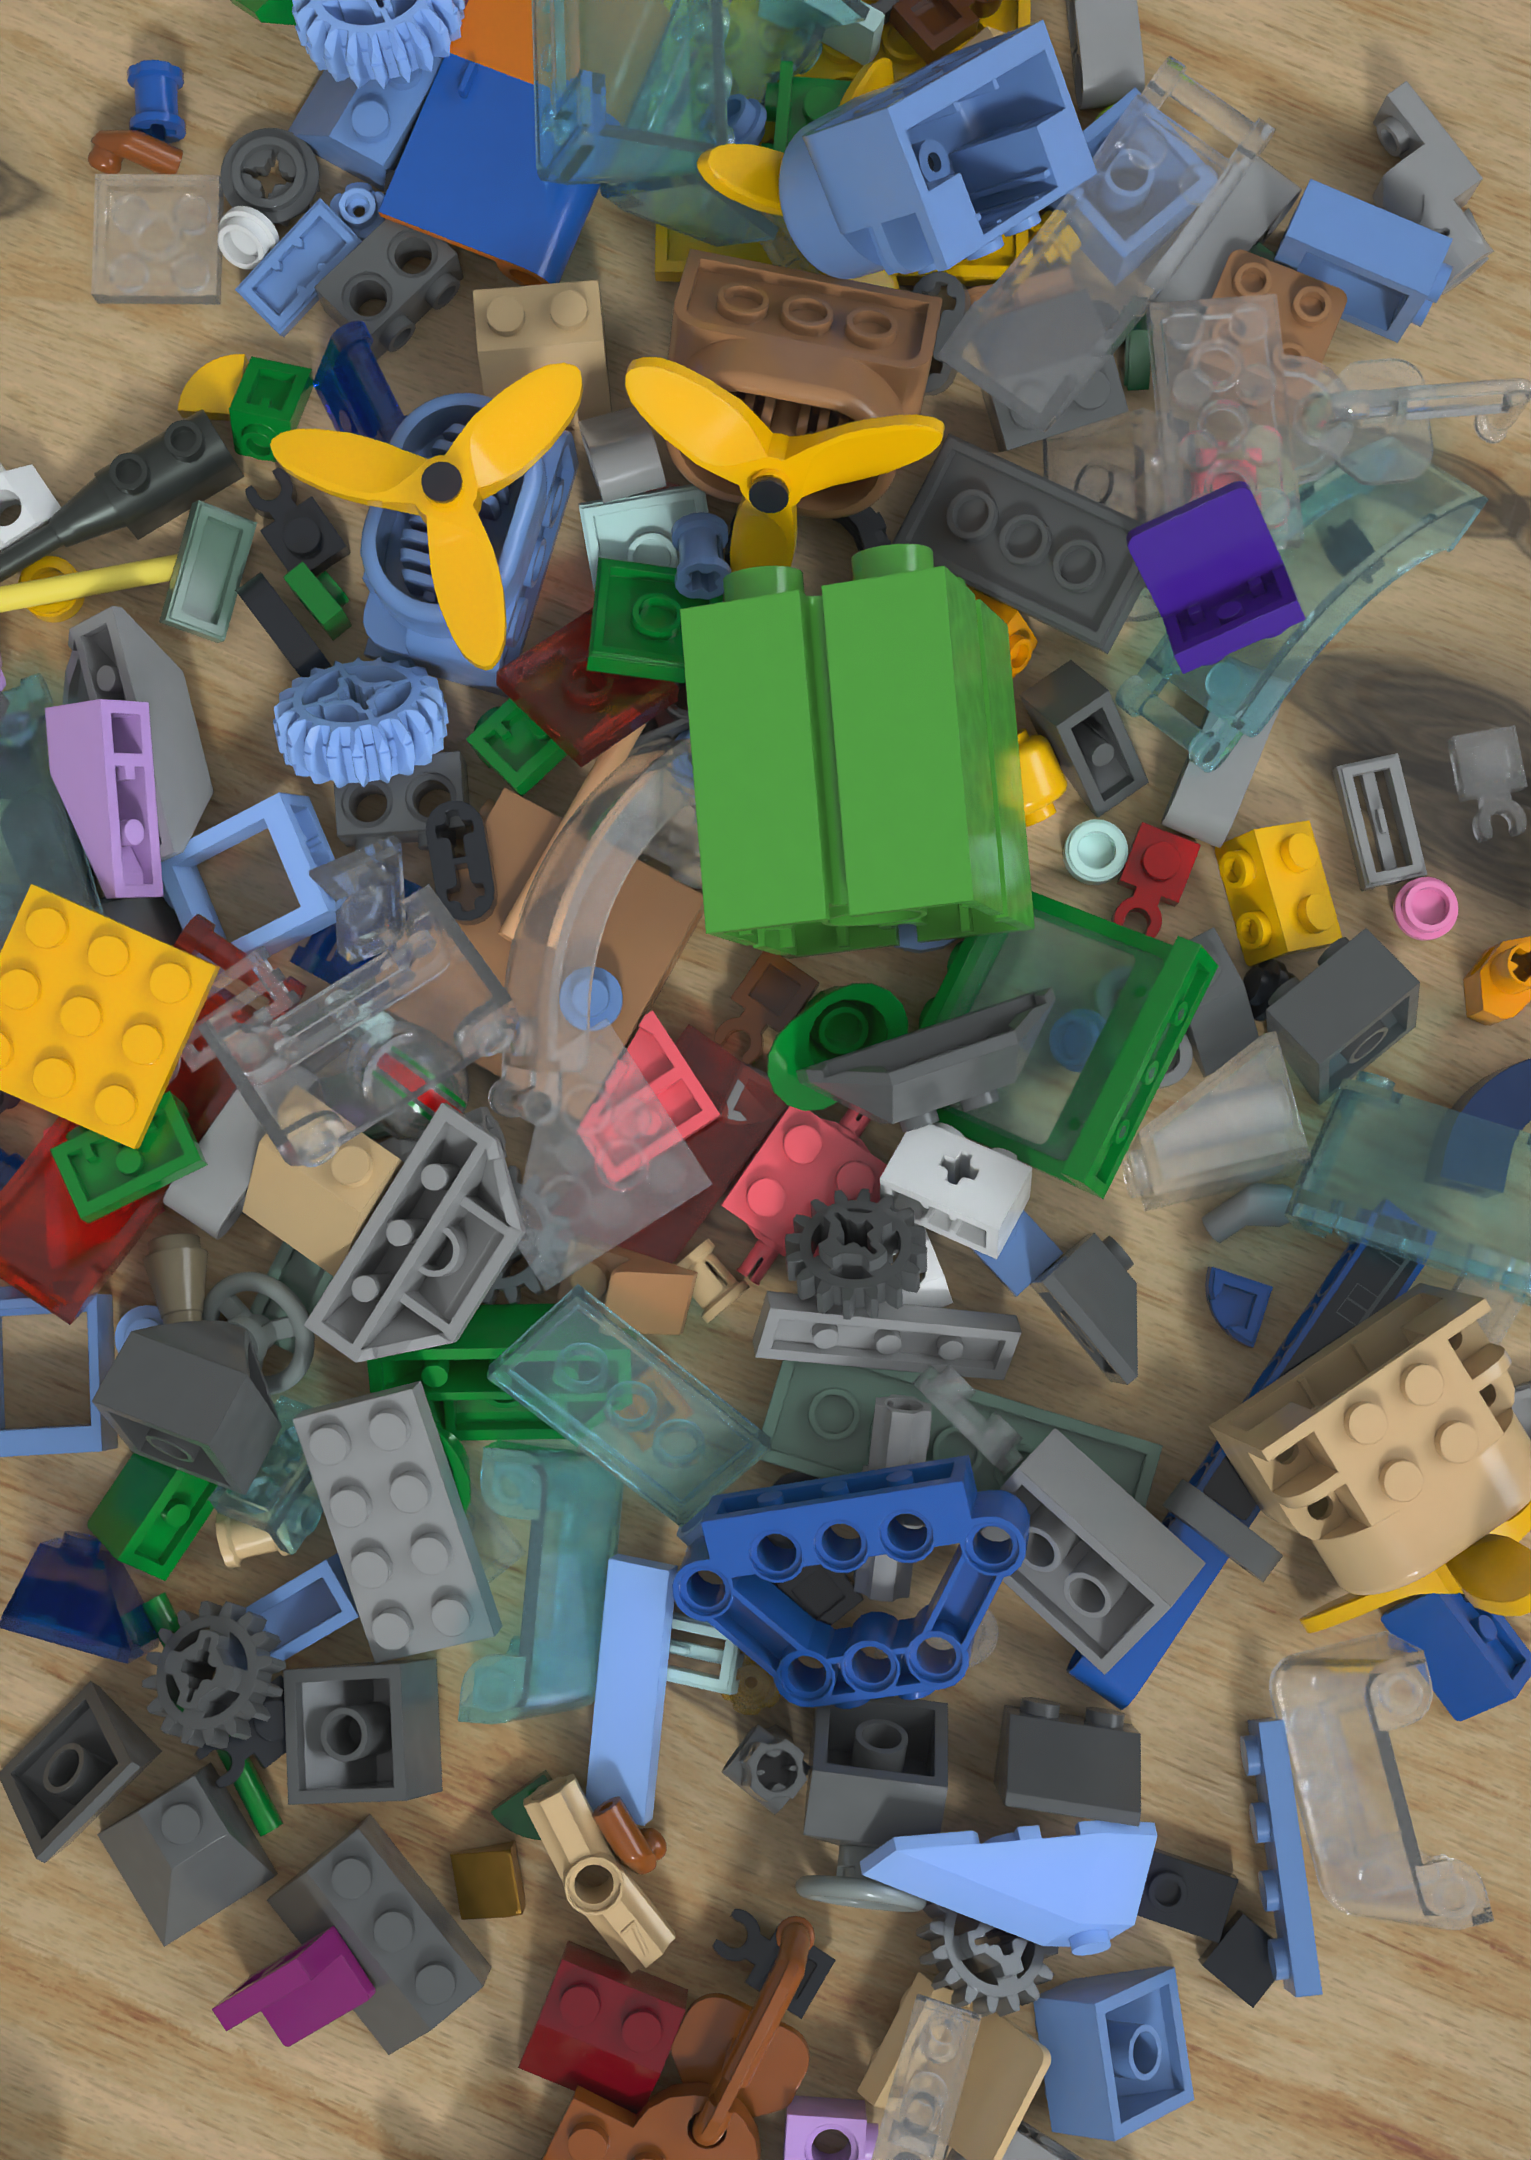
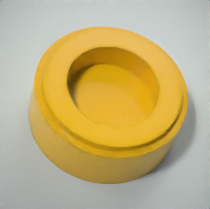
M45 556L24 568L18 583L76 573L78 571L65 559L57 556ZM85 597L28 607L27 609L40 620L51 623L62 622L70 619L80 610Z

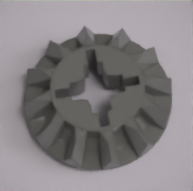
M263 128L247 133L230 147L221 166V186L225 198L231 207L247 206L263 213L273 224L279 223L288 227L292 218L301 212L306 213L310 209V203L316 192H320L319 165L313 151L304 140L287 130ZM277 159L281 176L288 182L285 185L275 184L272 193H269L268 199H266L261 181L254 178L268 176L271 167H275Z

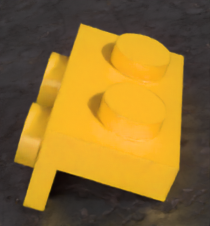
M1310 820L1253 829L1224 842L1221 848L1215 847L1220 876L1225 887L1245 963L1248 966L1259 965L1264 961L1281 956L1326 948L1342 938Z

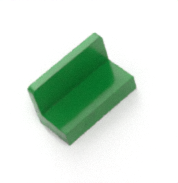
M133 1453L89 1518L87 1527L116 1560L166 1581L227 1488Z

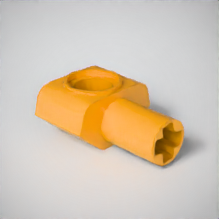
M1531 936L1503 941L1485 950L1463 979L1467 1018L1483 1025L1491 1026L1513 1018L1530 1002Z

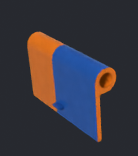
M468 0L464 9L465 18L461 20V38L451 41L450 56L443 58L378 210L380 217L494 260L499 270L506 277L521 286L560 283L670 24L671 16L668 10L663 7L665 1Z

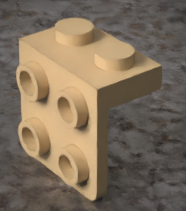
M918 1972L912 1985L902 1996L899 2011L883 2042L871 2056L868 2071L857 2092L875 2107L914 2115L966 2160H1002L1050 2066L1051 2054L1044 2045L1006 2016L999 2017L998 2013L995 2012L991 2015L977 2018L974 2016L972 2002L958 2009L951 2006V1996L954 1990L949 1985L934 1990L931 1984L935 1976Z

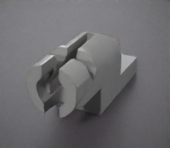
M1406 81L1386 96L1373 121L1377 128L1378 138L1385 150L1392 156H1399L1401 158L1398 164L1383 175L1373 194V199L1377 207L1453 239L1443 261L1453 266L1450 277L1442 292V295H1444L1476 272L1489 259L1487 256L1494 252L1481 233L1470 209L1468 208L1464 212L1461 209L1468 203L1483 178Z

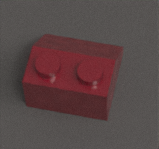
M568 1941L518 2068L573 2091L579 2085L638 2114L647 2103L662 2073L686 2011L688 1989L639 1969L631 1973L624 1963Z

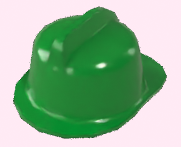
M851 983L846 986H833L820 991L807 1003L804 1011L792 1019L775 1037L768 1053L767 1076L773 1092L788 1106L803 1111L825 1109L837 1103L799 1083L796 1070L907 1034L909 1021L903 1004L890 990L873 983Z

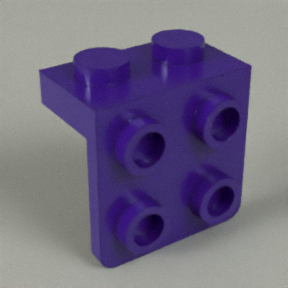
M1244 481L1232 482L1130 530L1126 536L1129 552L1163 619L1173 655L1183 674L1201 666L1215 664L1232 652L1259 640L1276 637L1289 627L1306 620L1289 573L1253 492Z

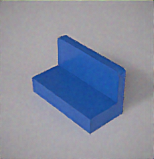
M1461 1593L1418 1594L1387 1609L1381 1617L1384 1626L1456 1721L1466 1720L1515 1699L1531 1677V1652L1505 1617L1475 1608L1471 1603L1463 1599Z

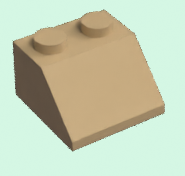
M599 280L472 290L477 353L484 396L494 398L514 382L548 364L567 363L575 365L581 371L583 393L580 406L565 431L580 430L578 421L612 412L604 312Z
M298 1089L259 1142L242 1212L329 1274L335 1276L404 1165V1162Z

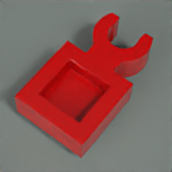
M1142 822L1138 827L1128 853L1127 861L1117 881L1118 885L1133 890L1130 898L1125 899L1115 909L1111 922L1123 926L1128 913L1138 912L1147 921V928L1143 934L1155 938L1162 926V914L1158 904L1161 901L1175 907L1179 903L1201 845Z

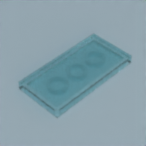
M579 1284L489 1365L487 1378L680 1527L684 1526L705 1508L712 1496L720 1495L771 1451L770 1436Z

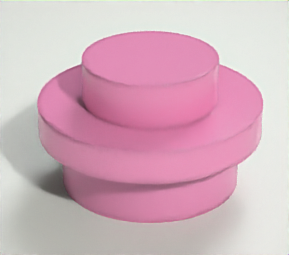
M1420 877L1411 880L1398 891L1393 903V915L1396 924L1407 936L1416 940L1429 941L1443 936L1453 927L1458 916V902L1452 889L1443 881L1432 877Z

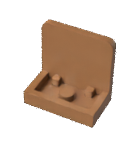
M1241 249L1233 251L1228 257L1175 386L1186 390L1191 399L1202 405L1210 407L1223 405L1243 413L1245 418L1257 427L1266 430L1281 428L1290 432L1306 404L1346 306L1347 296L1345 292L1338 287Z

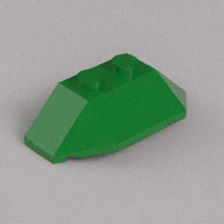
M569 1303L480 1305L457 1342L367 1360L370 1393L421 1381L435 1425L452 1433L459 1441L573 1439L601 1421L616 1407L621 1408L633 1400L631 1338L622 1333H607L599 1330V1320Z

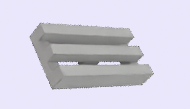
M1398 753L1335 767L1332 770L1361 891L1383 885L1398 884L1405 880L1411 881L1428 875ZM1378 771L1384 772L1406 866L1397 868L1374 773ZM1355 776L1360 778L1382 869L1381 872L1377 873L1353 779Z

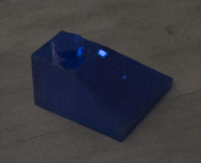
M64 1531L62 1539L54 1538L39 1544L0 1620L1 1629L125 1664L158 1648L160 1642L142 1607L144 1601L124 1564L116 1560L110 1552L100 1550L102 1543L97 1537L74 1531Z

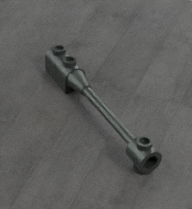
M201 409L185 420L172 423L166 431L131 452L118 455L111 464L95 472V477L49 519L50 523L1 551L0 583L63 545L69 547L124 527H128L139 540L191 509L193 502L198 500L205 501L243 478V473L204 410Z

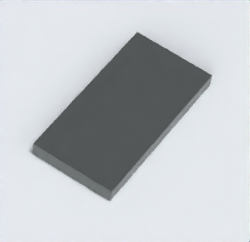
M950 433L892 544H919L930 547L933 550L934 567L945 566L956 577L964 579L966 586L1106 654L1111 650L1145 586V582L1126 543L1128 532L1144 523Z

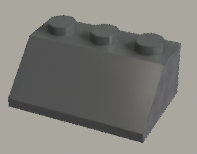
M371 1814L267 1899L268 1903L301 1944L331 1926H335L376 1990L375 1994L367 2002L353 2009V2011L388 2055L431 2031L484 1987L492 1968Z

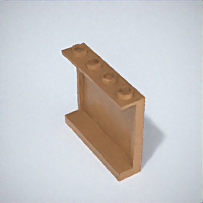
M504 787L497 801L491 798L487 799L478 812L487 829L498 891L497 905L493 914L479 924L461 925L452 921L441 909L440 904L435 912L427 908L418 919L411 933L410 942L416 946L404 967L395 964L381 986L379 997L385 1001L379 1011L388 1018L402 1023L556 1107L573 1119L582 1122L591 1105L596 1102L605 1087V1082L617 1061L621 1060L640 1028L639 1024L643 1017L650 1012L704 914L703 894L585 831L522 944L519 946L506 940L498 934V931L561 823L562 818ZM458 853V854L456 855V858L465 857V856L462 855V854H460V853ZM467 868L458 870L461 885L460 891L450 894V901H458L465 911H471L475 909V898L485 895V888H475L470 880ZM586 966H595L610 972L617 979L623 993V1006L618 1018L607 1028L595 1032H586L571 1026L562 1016L558 1006V992L563 980L574 970Z

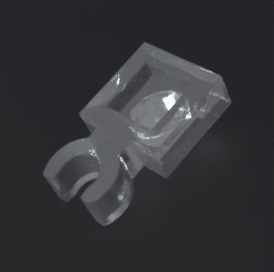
M1516 726L1467 733L1450 738L1447 743L1459 802L1473 799L1478 800L1479 810L1476 812L1472 822L1473 833L1479 843L1485 842L1493 837V829L1490 823L1492 815H1501L1507 820L1511 837L1519 836L1525 832L1527 826L1526 814L1523 808L1511 798V793L1522 791L1528 786Z

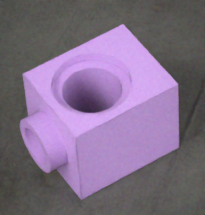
M794 2096L790 2105L786 2107L783 2160H877L878 2123H867L865 2100ZM834 2129L844 2133L849 2141L841 2151L828 2154L821 2152L813 2144L815 2137L822 2131Z

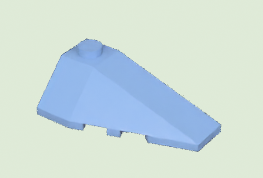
M1093 1820L1077 1822L1075 1825L1076 1835L1051 1838L1041 1837L1039 1825L1017 1827L1013 1833L992 1837L984 1843H979L978 1833L975 1831L893 1837L862 1859L860 1867L862 1875L1041 1946L1071 1947L1072 1954L1085 1956L1106 1951L1111 1947L1110 1939L1135 1925L1158 1835L1155 1823L1140 1822L1139 1826Z

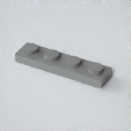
M767 1291L753 1336L755 1358L1004 1380L1022 1332L1017 1315L906 1304L896 1309L886 1302L879 1303L877 1318H871L866 1312L865 1307L855 1308L854 1315L850 1320L843 1319L842 1306L834 1304L824 1314L818 1312L817 1296L801 1300L798 1294Z

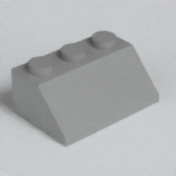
M1056 1428L999 1489L1016 1495L1026 1505L1030 1514V1532L1026 1556L1021 1567L1012 1575L1004 1577L1002 1581L1104 1675L1175 1604L1206 1564ZM988 1526L979 1530L985 1538L991 1541L1001 1542L1010 1538V1535L1005 1530L998 1527Z

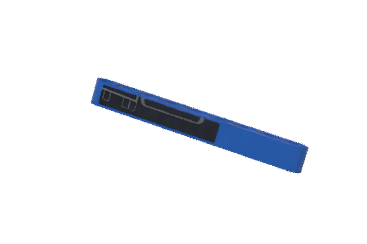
M1387 1197L1383 1198L1363 1221L1242 1403L1406 1293L1435 1250L1441 1234ZM1216 1440L1188 1483L1203 1492L1249 1528L1261 1510ZM1170 1512L1167 1513L1161 1523L1206 1563L1175 1604L1105 1675L1077 1649L1066 1669L1069 1675L1120 1710L1125 1709L1137 1696L1229 1558Z

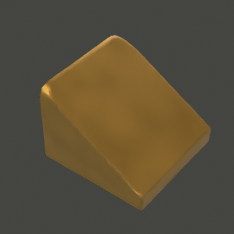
M515 1841L451 1852L450 1857L461 1920L506 1918L523 1915L526 1902Z

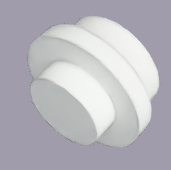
M233 207L226 212L219 223V248L230 263L242 269H254L280 241L273 223L263 213L251 207Z

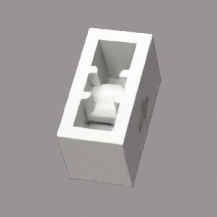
M938 1122L904 1134L880 1177V1200L888 1194L894 1196V1212L910 1207L914 1211V1223L997 1259L1030 1198L1032 1167L1017 1160V1155L1006 1149H989L966 1139L956 1128Z

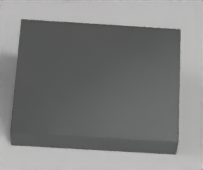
M92 1681L0 1771V1781L33 1854L37 1860L46 1863L70 1845L162 1752L103 1689Z

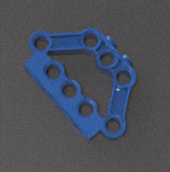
M969 1455L714 1495L700 1522L704 1536L697 1538L689 1546L673 1581V1598L678 1608L688 1617L710 1623L774 1678V1683L779 1693L788 1702L797 1706L820 1707L834 1705L840 1709H851L864 1705L870 1699L898 1696L904 1700L920 1699L930 1695L935 1690L956 1685L965 1676L969 1667L975 1633L1003 1578L1012 1575L1020 1568L1026 1556L1030 1532V1514L1026 1505L1012 1493L1004 1490L977 1492ZM900 1514L915 1515L924 1522L925 1527L909 1529L902 1526L895 1516ZM846 1524L853 1527L860 1537L845 1539L838 1536L831 1526ZM988 1526L998 1527L1005 1530L1010 1535V1538L1001 1542L991 1541L985 1538L979 1530ZM781 1534L789 1538L795 1547L790 1549L779 1548L770 1542L767 1536ZM960 1543L929 1605L923 1607L915 1618L898 1620L885 1612L872 1611L861 1615L853 1623L852 1627L834 1629L826 1623L816 1621L772 1584L784 1583L794 1579L802 1571V1568L806 1566L821 1564L824 1568L835 1573H849L859 1569L867 1561L868 1557L886 1554L889 1558L901 1563H915L925 1559L933 1551L934 1547ZM704 1570L716 1573L723 1580V1583L711 1584L706 1582L699 1575L698 1571ZM931 1637L947 1640L953 1648L938 1650L931 1647L925 1640ZM876 1647L886 1653L888 1657L874 1659L867 1656L861 1649ZM798 1657H813L820 1661L824 1667H808Z

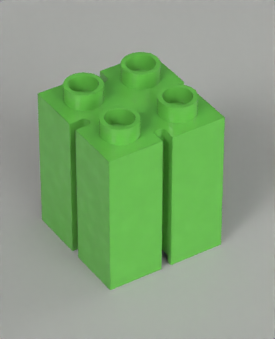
M890 544L862 550L851 558L853 581L821 586L822 596H807L805 594L803 572L797 568L788 566L746 568L732 572L723 578L725 602L680 609L706 934L745 946L753 945L755 949L792 959L900 946L898 925L913 924L916 926L917 941L920 943L1035 929L1008 625L981 599L975 600V594L966 586L964 579L956 577L945 566L934 567L933 550L930 547L919 544Z

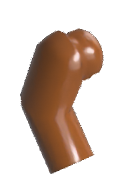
M100 130L90 141L94 146L88 155V162L91 167L108 175L115 176L120 173L123 159H127L172 180L180 166L183 150L140 130Z
M619 1796L605 1801L592 1813L594 1821L612 1851L632 1872L641 1875L647 1874L656 1868V1861L665 1856L667 1845L661 1833L654 1828L639 1829Z

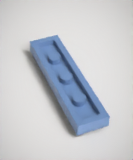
M1274 1717L1247 1720L1249 1735L1240 1737V1750L1246 1776L1255 1775L1258 1802L1250 1803L1249 1815L1255 1843H1264L1268 1870L1259 1871L1258 1880L1261 1901L1265 1912L1274 1911L1277 1938L1268 1939V1956L1274 1980H1283L1284 1989L1295 1997L1323 1995L1284 1719Z

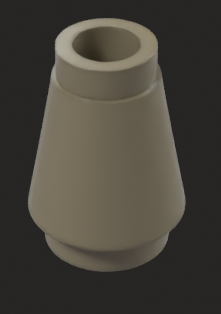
M180 1233L164 1235L148 1242L149 1255L143 1258V1262L160 1317L163 1319V1325L203 1320L208 1251L201 1248L200 1237L195 1234Z

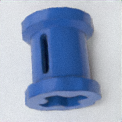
M144 60L131 65L127 70V81L135 90V115L130 118L129 130H140L168 144L183 139L186 135V124L184 119L179 117L178 90L184 84L182 69L169 62L159 60Z

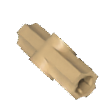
M574 1773L564 1777H556L539 1786L536 1791L523 1800V1805L564 1884L567 1901L574 1910L584 1914L631 1973L641 1968L646 1969L664 1954L666 1948L676 1938L675 1931L610 1848L592 1817L593 1810ZM590 1865H601L610 1872L608 1879L596 1887H585L579 1884L575 1878L579 1871Z

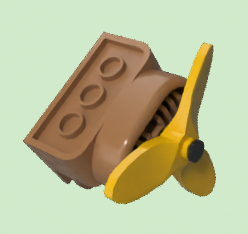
M690 249L674 301L668 358L641 357L632 360L626 372L625 387L631 403L640 415L665 439L670 457L681 474L701 491L715 498L739 504L731 536V573L759 566L791 567L797 538V515L816 519H837L857 514L872 506L886 493L898 468L916 462L931 454L941 444L945 429L944 423L934 417L920 414L943 298Z

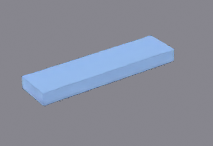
M617 1553L608 1559L586 1798L594 1812L605 1801L619 1796L636 1824L645 1826L653 1819L674 1609L672 1584L677 1574L678 1565Z

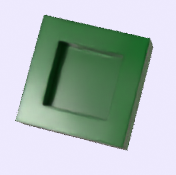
M302 561L283 577L294 595L333 641L352 626L342 609L350 600L326 571L316 578Z

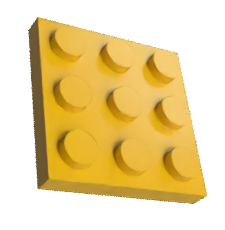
M31 884L0 952V1090L130 1148H140L220 967L38 885Z

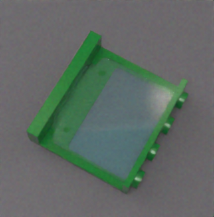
M1032 891L1035 929L966 937L963 941H960L953 948L949 956L947 974L936 996L931 998L922 1009L919 1018V1029L1035 990L1052 987L1056 1000L1016 1082L997 1089L1000 1100L963 1112L960 1102L936 1109L939 1116L938 1122L956 1128L965 1138L989 1149H1006L1017 1155V1160L1104 1199L1210 985L1218 964L1201 944L1178 936L1174 945H1171Z

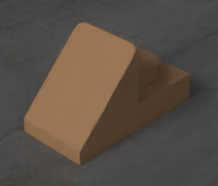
M578 1234L570 1239L557 1299L602 1314L599 1330L607 1333L681 1335L684 1332L698 1272Z

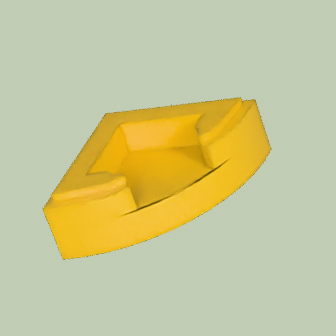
M245 354L219 357L196 371L188 380L179 399L177 411L181 417L188 418L203 409L210 420L230 421L229 408L249 363Z

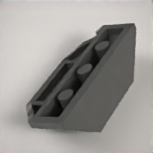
M1050 987L1035 990L796 1070L799 1083L879 1124H895L899 1122L902 1132H908L938 1122L939 1116L936 1109L960 1102L963 1112L992 1104L1000 1100L998 1088L1016 1082L1056 1000L1053 989Z

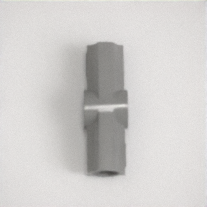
M892 1394L888 1397H876L868 1465H863L862 1472L925 1462L932 1423L931 1404L905 1395ZM912 1514L895 1516L902 1526L909 1529H919L924 1525V1522L919 1517ZM886 1554L868 1557L867 1561L854 1571V1591L877 1601L893 1602L896 1599L909 1598L913 1563H901L889 1558Z

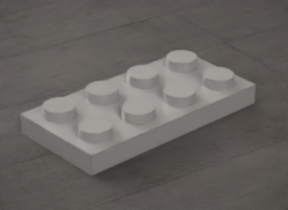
M421 1381L302 1410L292 1420L375 1663L495 1637L502 1628V1623Z

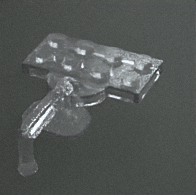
M1277 294L1149 303L1146 311L1166 513L1232 482L1244 481L1253 492L1278 550L1300 548L1304 541L1298 485L1319 479L1335 465L1340 467L1358 483L1367 486L1411 482L1419 478L1426 471L1433 457L1430 419L1475 415L1473 427L1477 436L1485 443L1495 444L1505 438L1508 429L1516 422L1531 400V382L1524 378L1425 384L1421 372L1413 364L1397 358L1355 361L1350 363L1337 376L1331 368L1309 357L1285 355L1283 353Z

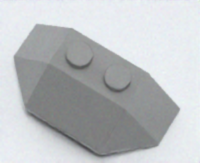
M111 606L69 629L68 646L72 649L65 671L62 705L97 699L149 702L161 862L184 852L214 791L184 672L122 607Z
M441 1103L304 1326L355 1363L457 1342L526 1233L500 1139L449 1104Z

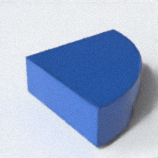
M1208 1267L1205 1292L1212 1316L1220 1328L1233 1340L1249 1348H1254L1273 1287L1215 1267Z

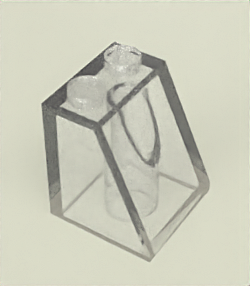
M1276 1031L1262 1034L1137 1133L1129 1152L1126 1153L1127 1160L1122 1161V1170L1130 1198L1141 1196L1145 1211L1244 1188L1253 1183H1265L1294 1176L1311 1159Z

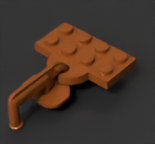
M790 1916L780 1923L776 1932V1941L779 1946L778 1955L753 2006L723 1993L703 1995L690 2005L671 2047V2054L682 2084H673L652 2095L638 2114L578 2085L541 2160H760L762 2152L758 2126L753 2118L788 2107L809 2066L810 2050L804 2036L781 2020L804 1977L808 1953L815 1940L814 1928L811 1923L800 1916Z

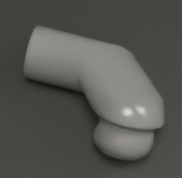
M1253 1183L1203 1216L1202 1221L1212 1238L1221 1243L1245 1226L1281 1227L1291 1222L1297 1216L1299 1201L1294 1190L1287 1185Z

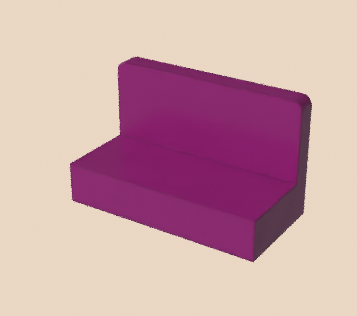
M333 1925L249 1976L212 2008V2011L226 2032L261 2011L282 2044L290 2047L367 2002L375 1994L376 1990Z

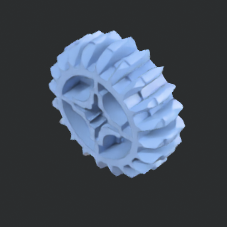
M292 0V13L296 22L295 29L302 46H305L307 54L315 62L318 70H328L336 82L344 81L350 77L358 89L362 88L369 80H377L382 88L385 89L391 78L401 76L410 83L411 72L417 69L432 72L433 57L444 58L450 56L451 41L461 38V20L465 18L463 10L465 9L464 0Z
M383 656L374 661H362L358 657L354 662L342 664L334 661L333 666L327 669L313 668L311 669L310 677H298L292 680V687L279 693V703L274 706L275 719H273L278 749L283 754L285 764L293 766L296 776H311L314 784H323L331 780L334 781L337 788H342L348 783H360L365 787L368 782L376 780L389 783L390 778L394 775H412L414 765L425 766L431 763L432 754H436L444 749V738L448 735L446 725L449 723L447 704L444 702L443 692L439 689L437 678L428 676L426 668L420 666L410 667L408 661L402 659L389 663Z

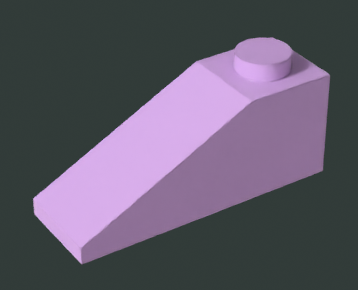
M97 699L45 708L50 774L106 899L164 897L149 702Z

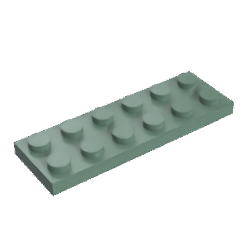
M782 1360L754 1454L756 1459L818 1478L862 1472L863 1465H868L876 1397H888L892 1394L905 1395L931 1404L932 1423L925 1462L969 1455L977 1492L999 1490L1026 1458L1056 1428L1145 1508L1163 1445L925 1373Z

